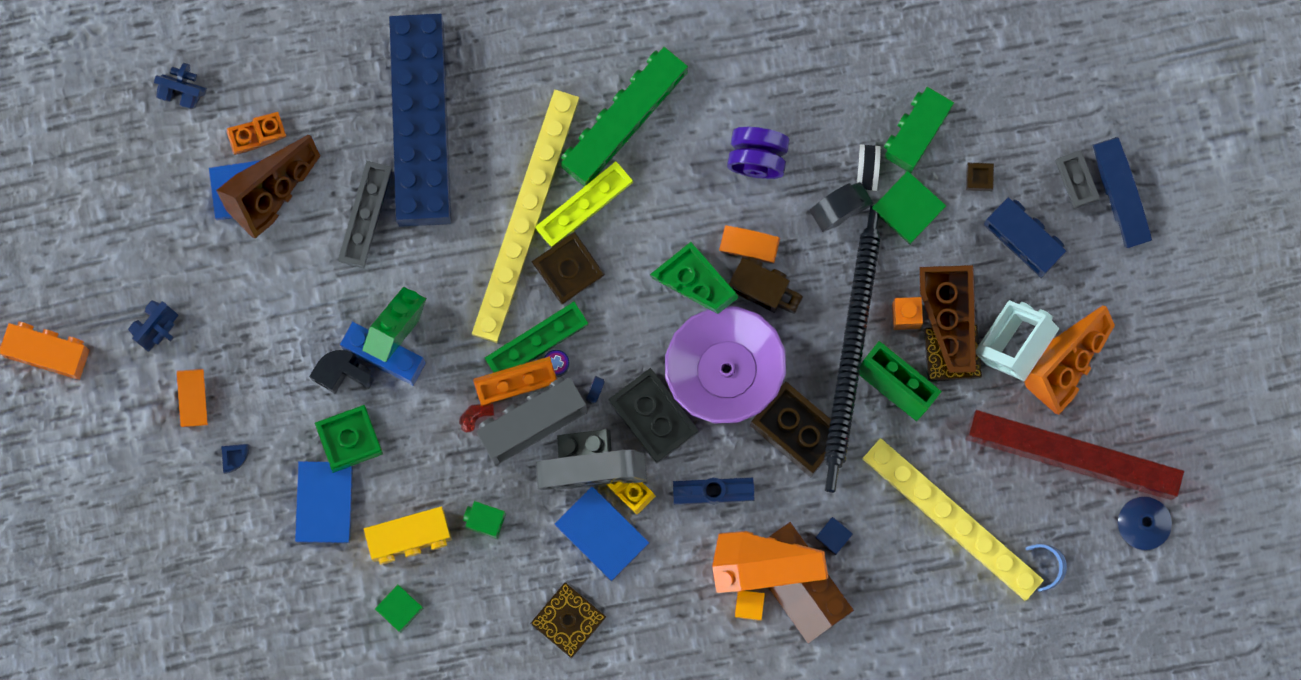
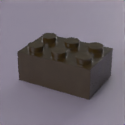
M785 381L780 387L776 398L752 419L750 427L810 478L826 461L824 456L831 419Z

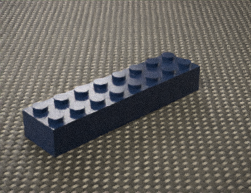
M441 13L389 16L396 221L399 227L452 224L443 17Z

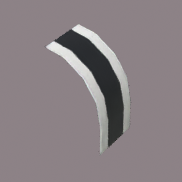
M860 144L857 183L861 182L866 190L877 191L880 146Z

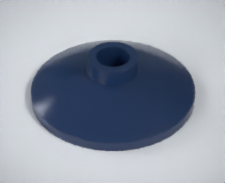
M1137 497L1127 502L1121 509L1118 516V529L1124 541L1130 546L1139 550H1152L1161 546L1168 539L1172 529V519L1168 509L1157 499ZM1147 517L1151 520L1150 527H1145L1142 524L1143 518Z

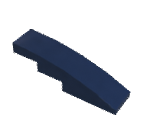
M1119 137L1093 144L1104 191L1109 196L1114 219L1119 224L1124 247L1130 248L1152 241L1142 202Z

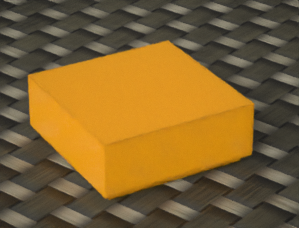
M737 591L734 618L761 621L765 593Z

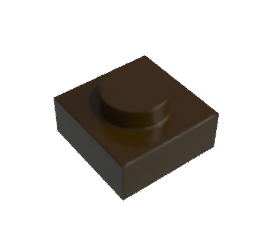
M968 162L966 165V190L992 192L994 186V163Z

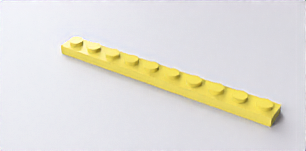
M554 89L472 331L473 336L498 343L536 231L535 226L538 225L580 100L578 96Z

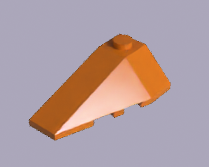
M1102 305L1052 339L1024 381L1026 388L1055 414L1059 415L1075 398L1079 391V388L1076 387L1083 374L1088 375L1091 369L1088 365L1095 353H1100L1115 326L1107 306Z
M748 531L726 532L718 535L712 565L716 593L746 591L828 579L824 551L798 544L780 542L771 537L764 538Z

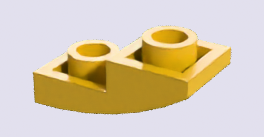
M617 481L613 484H606L636 515L656 497L642 482L622 483Z

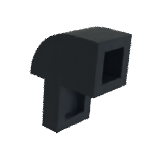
M861 182L853 185L848 183L824 197L809 211L822 232L841 225L851 215L868 209L874 203Z
M335 350L325 354L318 361L309 376L313 382L334 394L346 376L368 389L374 381L373 377L369 375L370 369L360 363H357L356 366L353 365L357 357L354 353L347 350Z

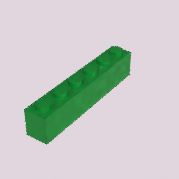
M663 47L659 52L656 50L650 55L647 60L648 65L643 71L639 69L634 73L628 88L618 91L613 98L614 103L609 109L604 108L595 119L597 123L591 129L587 127L578 138L580 142L574 148L569 147L562 155V169L582 186L585 187L597 177L687 75L688 66L667 48Z

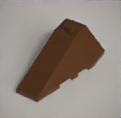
M306 135L237 173L216 190L226 211L252 238H257L279 217L277 212L284 202L288 203L293 197L290 193L298 182L304 181L320 158L312 136Z
M973 265L919 267L920 294L949 373L976 372Z

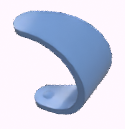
M1037 544L1025 548L1026 551L1040 547L1046 548L1053 552L1059 561V574L1056 580L1051 585L1037 589L1038 592L1056 587L1066 575L1067 563L1064 555L1057 548L1050 545Z

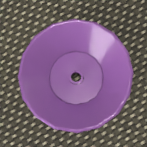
M728 306L719 314L707 309L691 316L674 333L665 354V379L674 399L692 416L711 423H738L761 413L778 395L786 375V351L776 329L759 314L737 306ZM725 366L732 368L729 373L722 372Z

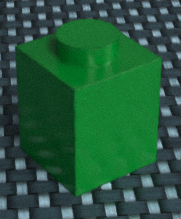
M474 501L472 507L467 506L463 521L467 522L465 527L468 530L498 539L506 513L503 510Z

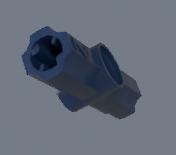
M751 477L673 481L674 505L704 503L715 505L726 502L754 501V480ZM717 485L721 489V494L716 498H712L706 493L707 487Z

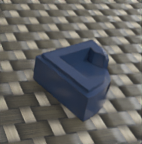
M249 444L221 446L224 474L234 472L244 464L249 454Z

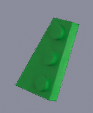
M692 242L688 243L650 274L652 279L716 314L722 312L739 298L736 292Z

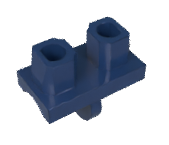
M183 63L180 69L171 68L170 74L177 76V78L165 74L155 76L154 83L158 84L156 98L170 102L173 100L175 90L181 91L183 93L179 105L189 109H194L200 96H205L207 91L206 87L187 82V80L195 82L197 79V74L190 72V64Z
M151 300L145 307V312L150 317L144 324L137 320L128 328L129 332L133 335L132 339L148 352L155 344L159 345L164 338L170 342L174 339L169 334V331L174 327L175 324L173 322L179 315L163 301L158 303Z

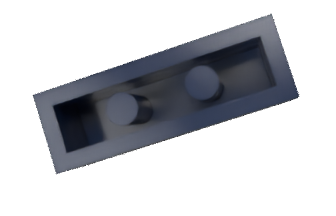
M1008 197L986 219L984 226L1042 278L1066 253V250L1063 248L1064 244L1058 237L1054 235L1051 237L1044 230L1045 226L1037 218L1028 216L1025 213V207L1015 199L1012 201Z

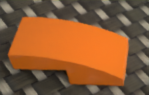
M278 112L255 117L252 122L229 127L226 131L234 155L266 146L286 137Z
M725 225L719 251L747 258L752 257L762 262L774 264L780 238L753 230Z
M204 369L178 370L177 385L181 427L208 425Z

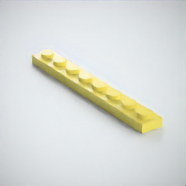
M880 438L863 457V460L1024 601L1044 581L884 440Z

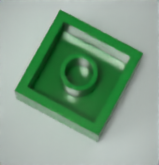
M398 584L375 608L400 633L424 609Z

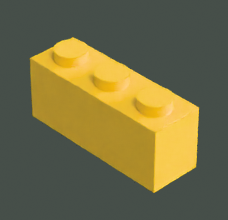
M442 506L363 528L371 559L374 562L379 561L380 565L395 561L394 556L405 554V557L421 554L420 549L431 546L432 550L446 547L447 541L452 540Z

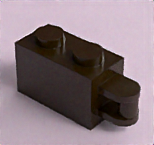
M742 257L729 282V286L736 294L773 313L779 307L795 314L803 296L788 288L790 280L786 279L787 275L777 269L770 271L762 267L763 263L755 258L749 257L747 260ZM784 294L791 297L788 304L781 301Z

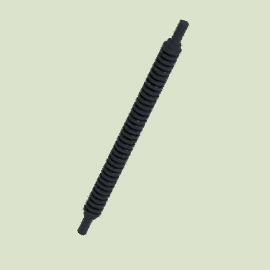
M874 205L870 206L867 228L860 234L846 329L843 338L844 342L841 351L842 355L838 369L839 374L835 388L836 394L833 401L834 407L832 408L824 456L828 466L825 491L830 493L836 491L839 468L846 462L853 409L856 400L855 396L858 387L857 383L860 374L859 370L861 368V357L864 349L863 344L865 342L869 317L868 312L870 311L881 241L879 231L877 230L879 214L872 209Z

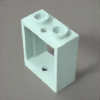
M1009 300L977 347L976 355L987 366L1025 381L1059 328L1052 321L1053 316L1042 309L1035 311L1024 302L1017 304ZM1022 321L1034 325L1035 328L1015 358L1002 353Z

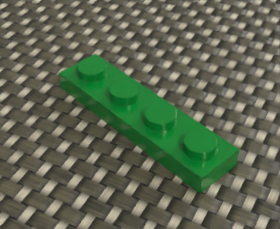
M572 302L485 357V360L493 373L529 363L589 324L576 303Z

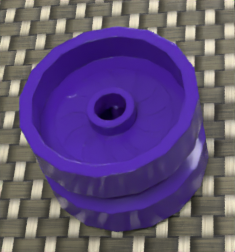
M760 127L735 128L732 132L731 145L736 150L729 153L727 168L737 174L753 178H781L784 176L786 161L781 156L787 154L790 139L788 136L771 129Z

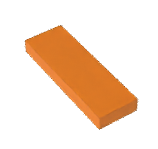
M550 356L473 379L481 406L547 387L557 380Z

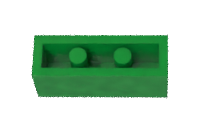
M926 87L923 93L918 91L911 103L914 108L910 115L905 113L897 125L901 128L896 136L891 135L886 142L884 148L887 152L884 158L912 173L951 111L954 102L929 87Z
M403 287L370 326L362 351L387 362L419 322L427 298Z
M880 341L861 362L859 376L916 422L942 392Z

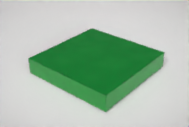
M907 171L872 209L879 214V217L911 245L945 209L946 205Z
M365 404L314 423L332 473L383 455Z

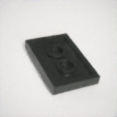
M651 368L608 399L609 403L656 464L699 433L697 427Z

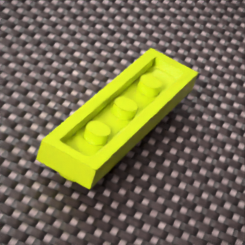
M615 161L535 226V229L552 248L633 184V180Z

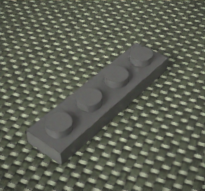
M366 161L339 254V262L365 269L393 171L392 167Z

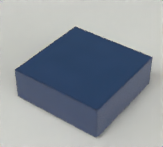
M832 517L815 539L836 555L853 533Z

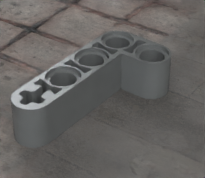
M618 450L536 462L539 490L561 489L617 481L622 483L647 481L645 454L635 450Z

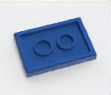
M298 461L295 542L350 543L353 466L332 473L329 462Z
M593 487L554 524L611 582L649 544Z

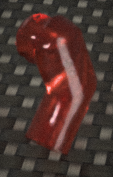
M493 403L482 406L481 404L469 406L459 418L461 430L466 433L472 432L475 429V422L479 417L494 416Z

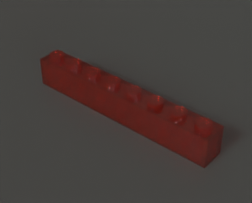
M975 410L972 414L965 438L967 441L1168 500L1178 497L1184 475V470L979 410Z

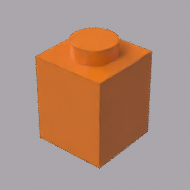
M922 297L894 299L892 303L893 330L921 328L923 324Z

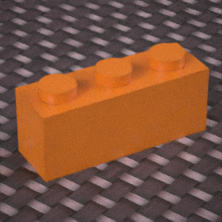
M18 321L17 325L8 323L0 346V355L7 359L80 380L90 352L83 345L84 341L70 336L68 340L58 338V333L43 329L42 333L33 330L34 326Z

